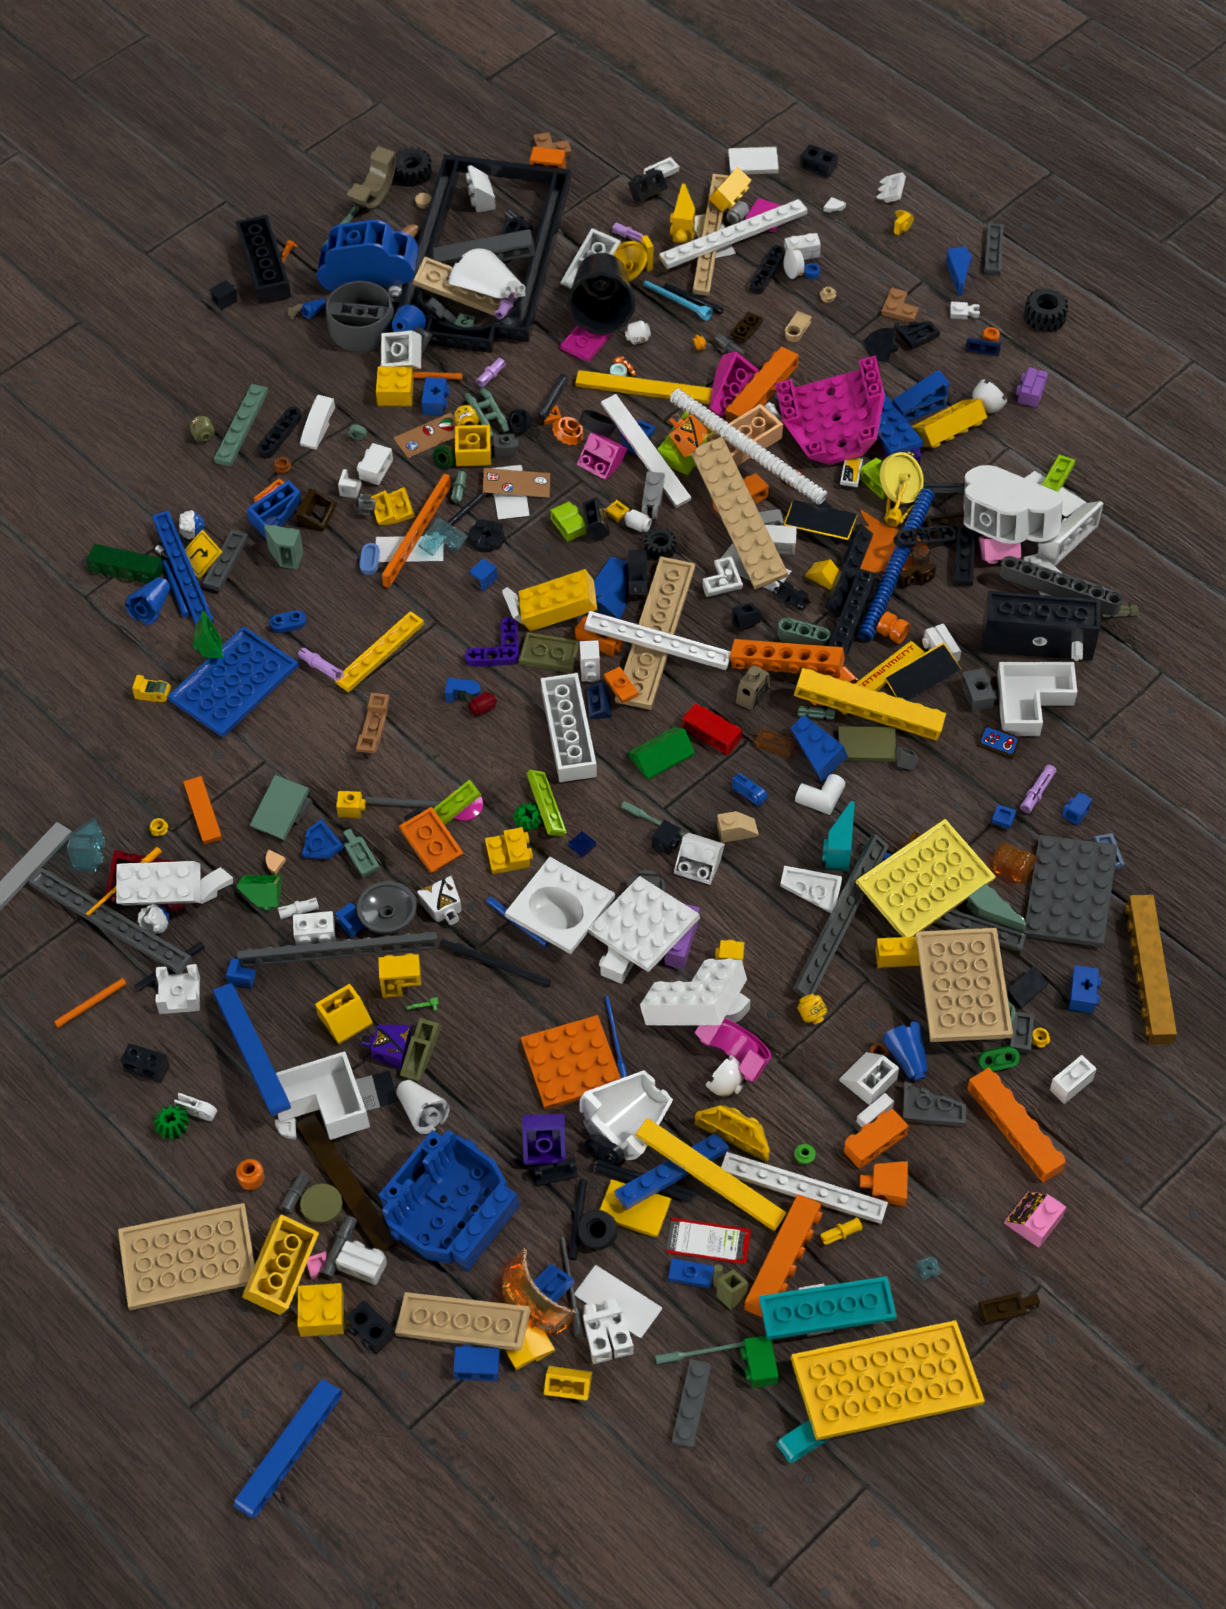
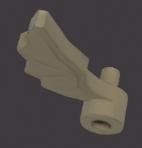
M297 304L294 308L288 309V315L291 319H294L296 313L301 312L303 304Z

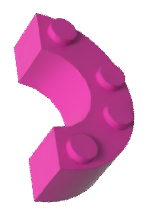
M724 1018L721 1025H699L695 1031V1034L700 1038V1042L707 1046L718 1047L724 1050L728 1056L732 1055L741 1063L738 1070L750 1082L759 1079L771 1059V1053L762 1041L729 1019Z

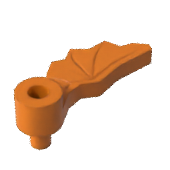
M287 241L281 258L283 263L289 255V251L293 247L297 248L298 245L294 244V241Z
M623 356L613 359L614 364L621 363L626 366L627 371L633 377L636 375L630 363L623 360Z

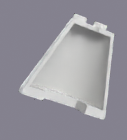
M478 248L465 253L461 261L454 265L450 274L449 284L489 296L508 298V295L512 292L515 297L525 296V286L521 284L493 252L486 249Z
M643 1070L586 1091L580 1099V1112L584 1113L585 1120L583 1123L590 1135L596 1134L617 1144L623 1150L625 1159L633 1160L638 1158L647 1147L645 1142L635 1136L636 1132L646 1118L659 1125L673 1099L665 1090L657 1089L654 1078Z

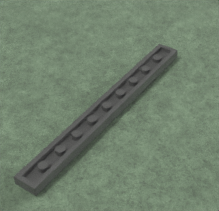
M877 834L870 836L793 987V990L801 997L815 993L865 894L856 884L857 879L879 865L889 847Z
M41 867L29 879V884L177 974L180 975L187 965L191 963L192 958L190 955L104 904H101L93 913L87 916L86 913L99 901Z
M436 932L407 933L400 936L386 935L379 938L366 937L359 940L346 939L338 942L325 941L317 944L305 943L296 946L285 945L276 948L245 949L237 951V958L240 961L241 967L246 968L438 949Z

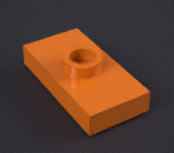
M620 667L604 674V679L622 704L639 696V692Z

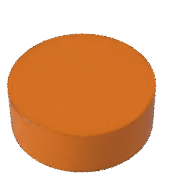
M989 327L983 331V340L999 341L1000 332L998 329Z

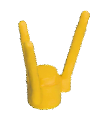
M906 481L902 485L895 507L891 510V499L889 497L887 499L884 520L892 527H897L899 524L902 525L913 507L912 505L903 516L901 510L898 509L907 485Z

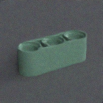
M783 618L779 621L778 638L783 642L792 644L829 646L830 631L820 626Z

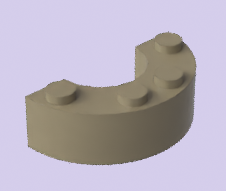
M377 146L370 156V171L365 182L362 185L354 183L347 193V197L351 202L367 208H375L386 196L394 177L396 166L395 152Z

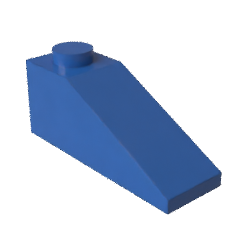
M967 246L947 249L946 264L958 296H962L970 263H972V254L968 252Z

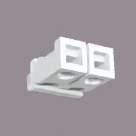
M614 1298L603 1301L605 1310L598 1312L595 1303L584 1305L583 1324L593 1364L612 1360V1351L615 1359L634 1354V1345L622 1308L617 1305ZM608 1336H609V1338H610V1342H611V1345H612V1350H611V1347H610V1343H609Z

